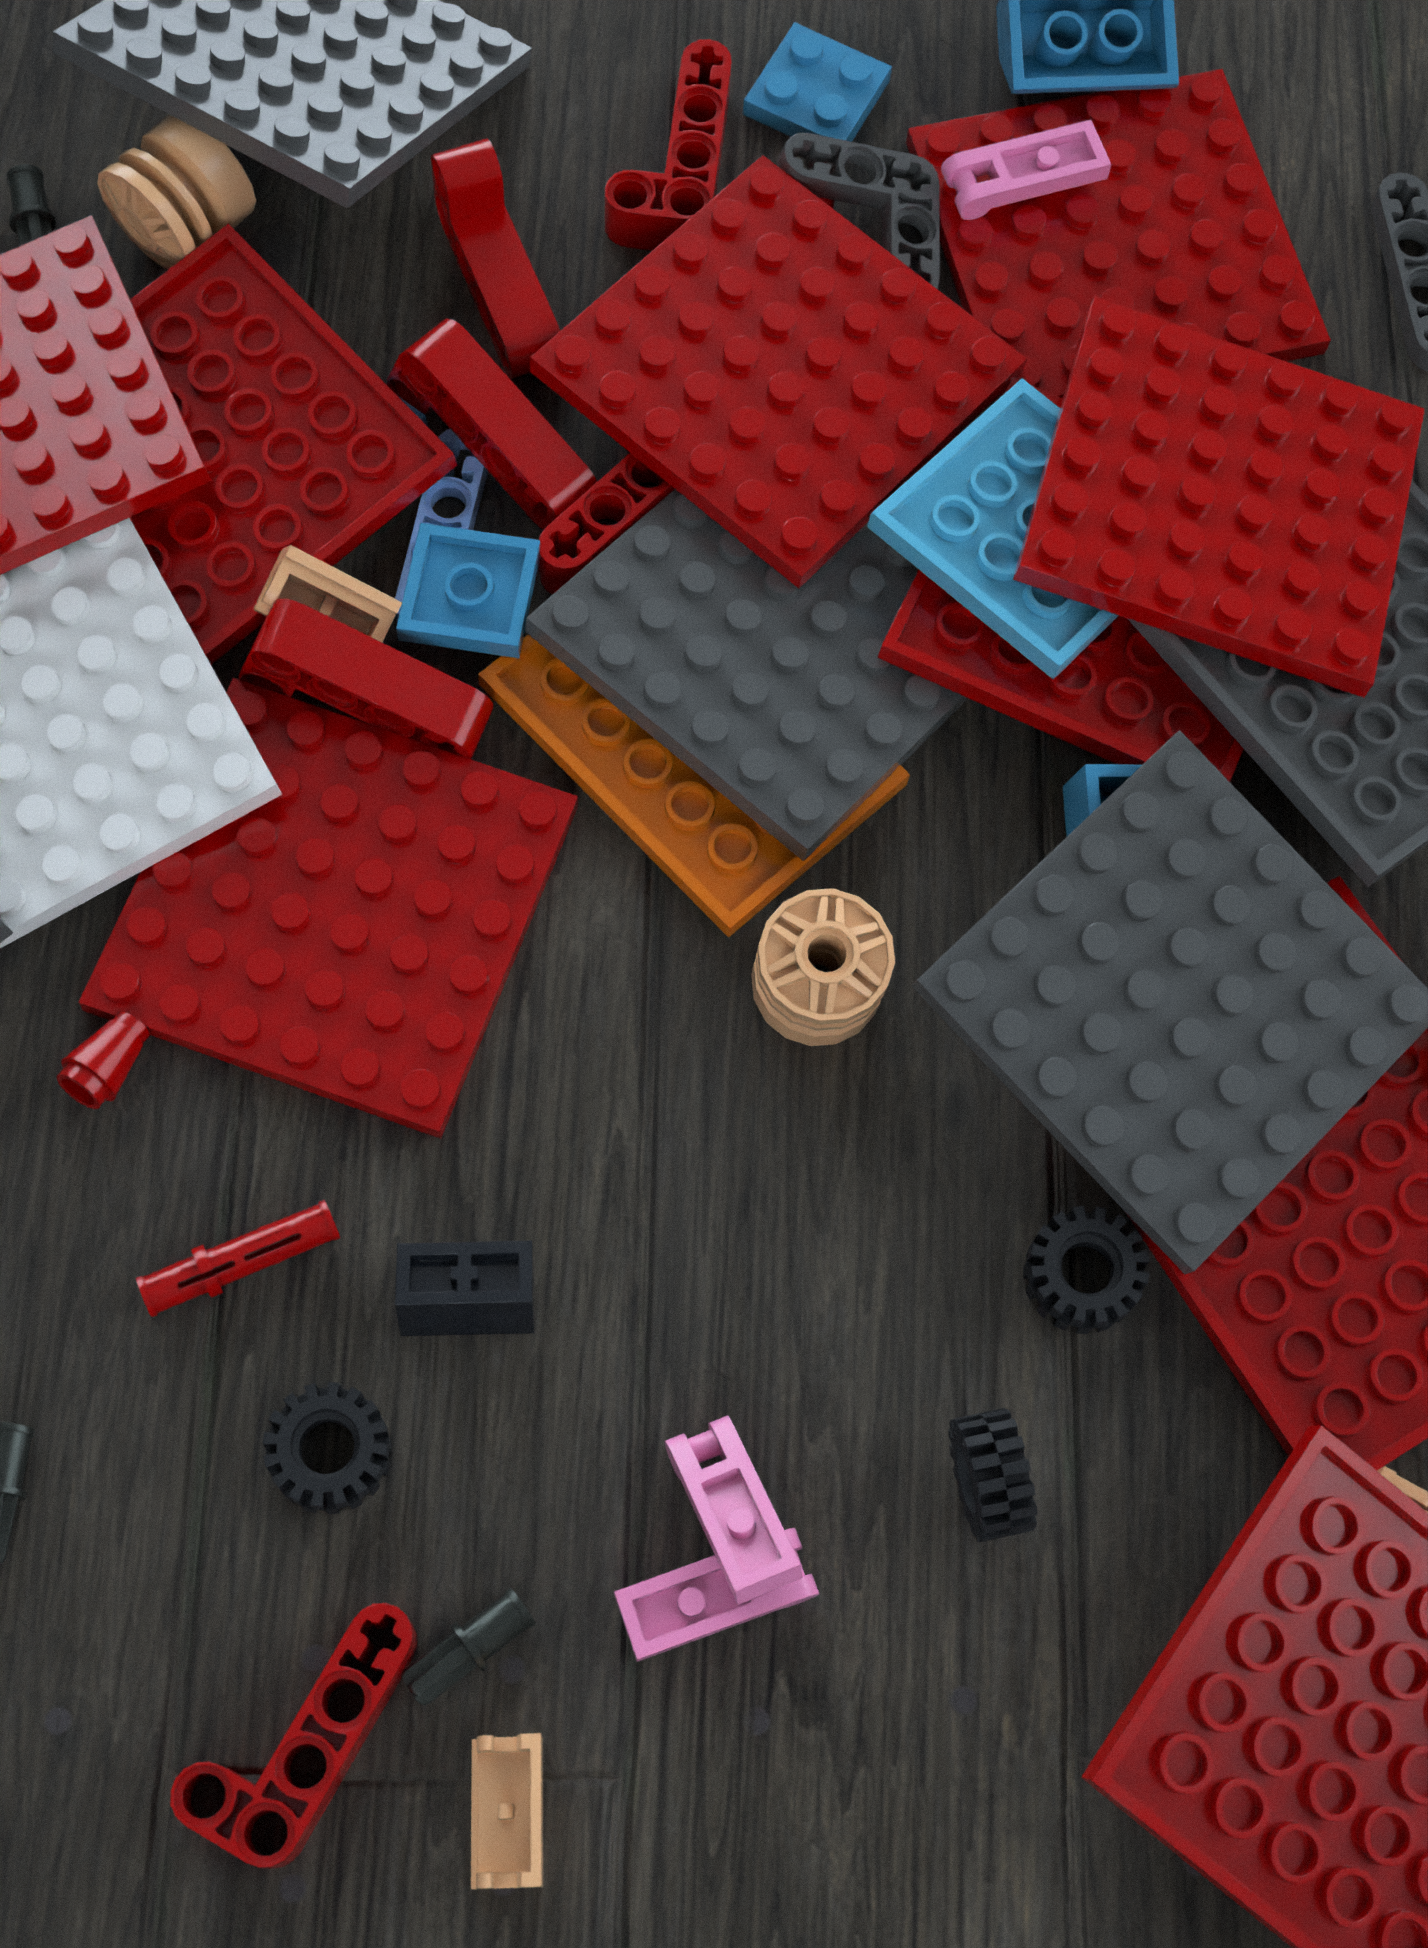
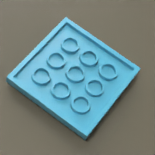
M1022 378L871 513L867 527L1049 677L1055 679L1119 615L1013 580L1060 411L1057 405Z

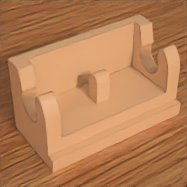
M289 545L281 550L253 610L267 616L276 599L295 600L383 642L402 602Z
M541 1733L519 1734L515 1737L477 1736V1739H472L471 1889L543 1887V1737Z

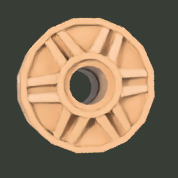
M170 114L142 136V150L137 148L126 150L119 156V162L108 165L98 174L97 185L114 220L146 256L167 270L213 236L212 233L215 234L228 223L234 229L254 211L256 204L253 186L242 165L228 146Z
M834 888L807 890L784 901L766 921L751 973L753 998L764 1020L786 1039L808 1046L838 1044L858 1034L875 1015L881 999L887 990L895 965L893 936L880 913L862 898ZM812 965L824 966L831 972L817 970Z

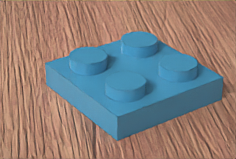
M794 22L745 97L743 115L790 137L797 133H812L852 142L890 82L892 66Z
M420 523L396 627L398 640L520 658L526 617L529 614L540 561V540Z

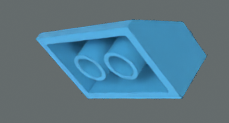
M999 0L997 3L999 61L1012 94L1177 88L1179 85L1174 0Z

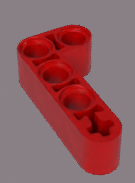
M700 39L690 43L684 49L681 57L665 173L622 170L608 179L605 186V232L615 244L626 248L653 251L716 196L729 105L732 66L731 54L727 47L720 42L711 39Z
M485 138L432 154L431 167L438 216L501 364L509 379L531 373L530 357L559 333L560 328L506 209L503 177L495 150L490 140Z
M444 319L399 354L387 378L386 385L397 396L426 416L435 411L541 529L544 530L597 482L589 467L458 322L452 319Z
M629 453L552 521L540 534L539 576L541 584L549 593L554 594L675 488ZM650 482L659 486L646 488L640 486V484ZM603 519H612L618 523L607 526L597 522Z
M285 598L276 599L273 602L239 673V680L288 697H291L295 689L370 725L472 759L494 707L491 699L478 689L305 604Z
M388 1603L372 1604L362 1609L352 1620L257 1783L255 1784L221 1765L209 1761L196 1762L184 1768L173 1783L170 1791V1805L175 1817L184 1826L247 1864L259 1868L272 1869L281 1868L293 1862L307 1843L402 1678L403 1670L409 1666L417 1648V1633L407 1615L397 1606ZM390 1622L396 1623L393 1633L399 1639L400 1644L394 1652L383 1648L373 1661L371 1668L376 1673L383 1675L379 1684L375 1686L361 1671L347 1667L351 1658L355 1656L365 1666L374 1649V1645L367 1638L368 1632L372 1627L384 1630ZM353 1683L361 1686L365 1697L362 1712L350 1722L339 1723L334 1721L328 1712V1701L332 1692L343 1684ZM306 1748H319L326 1758L327 1769L325 1775L317 1785L311 1788L300 1789L294 1784L290 1776L292 1760L298 1752ZM217 1776L226 1789L225 1802L217 1814L210 1818L202 1819L194 1812L191 1805L192 1792L201 1780ZM277 1812L284 1818L287 1824L288 1836L284 1846L278 1852L264 1856L254 1847L252 1830L260 1817L268 1813Z

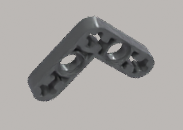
M812 133L792 135L781 150L776 165L817 197L881 209L882 247L908 267H910V263H915L912 270L938 289L940 281L939 178L933 165L925 158L914 154ZM797 156L805 158V164L811 170L803 168V162ZM856 164L867 171L870 183L859 184L854 182L847 175L845 165ZM903 178H907V179L911 180V186H912V188L915 189V190H918V191L916 192V191L910 190V183H909V181H907V180H905V179H903ZM901 223L913 225L921 233L923 243L912 244L907 242L900 235L898 225Z

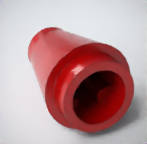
M123 1011L118 1012L112 1020H109L61 1060L63 1069L56 1077L57 1082L69 1096L88 1108L99 1109L105 1101H114L139 1055L143 1043L150 1036L148 1029L131 1014Z

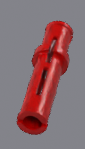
M319 1201V1204L273 1223L263 1225L256 1230L208 1250L202 1244L191 1249L193 1256L148 1275L136 1277L139 1291L151 1318L164 1310L205 1293H208L210 1298H213L223 1293L221 1287L279 1264L286 1259L331 1240L336 1241L340 1239L326 1201Z

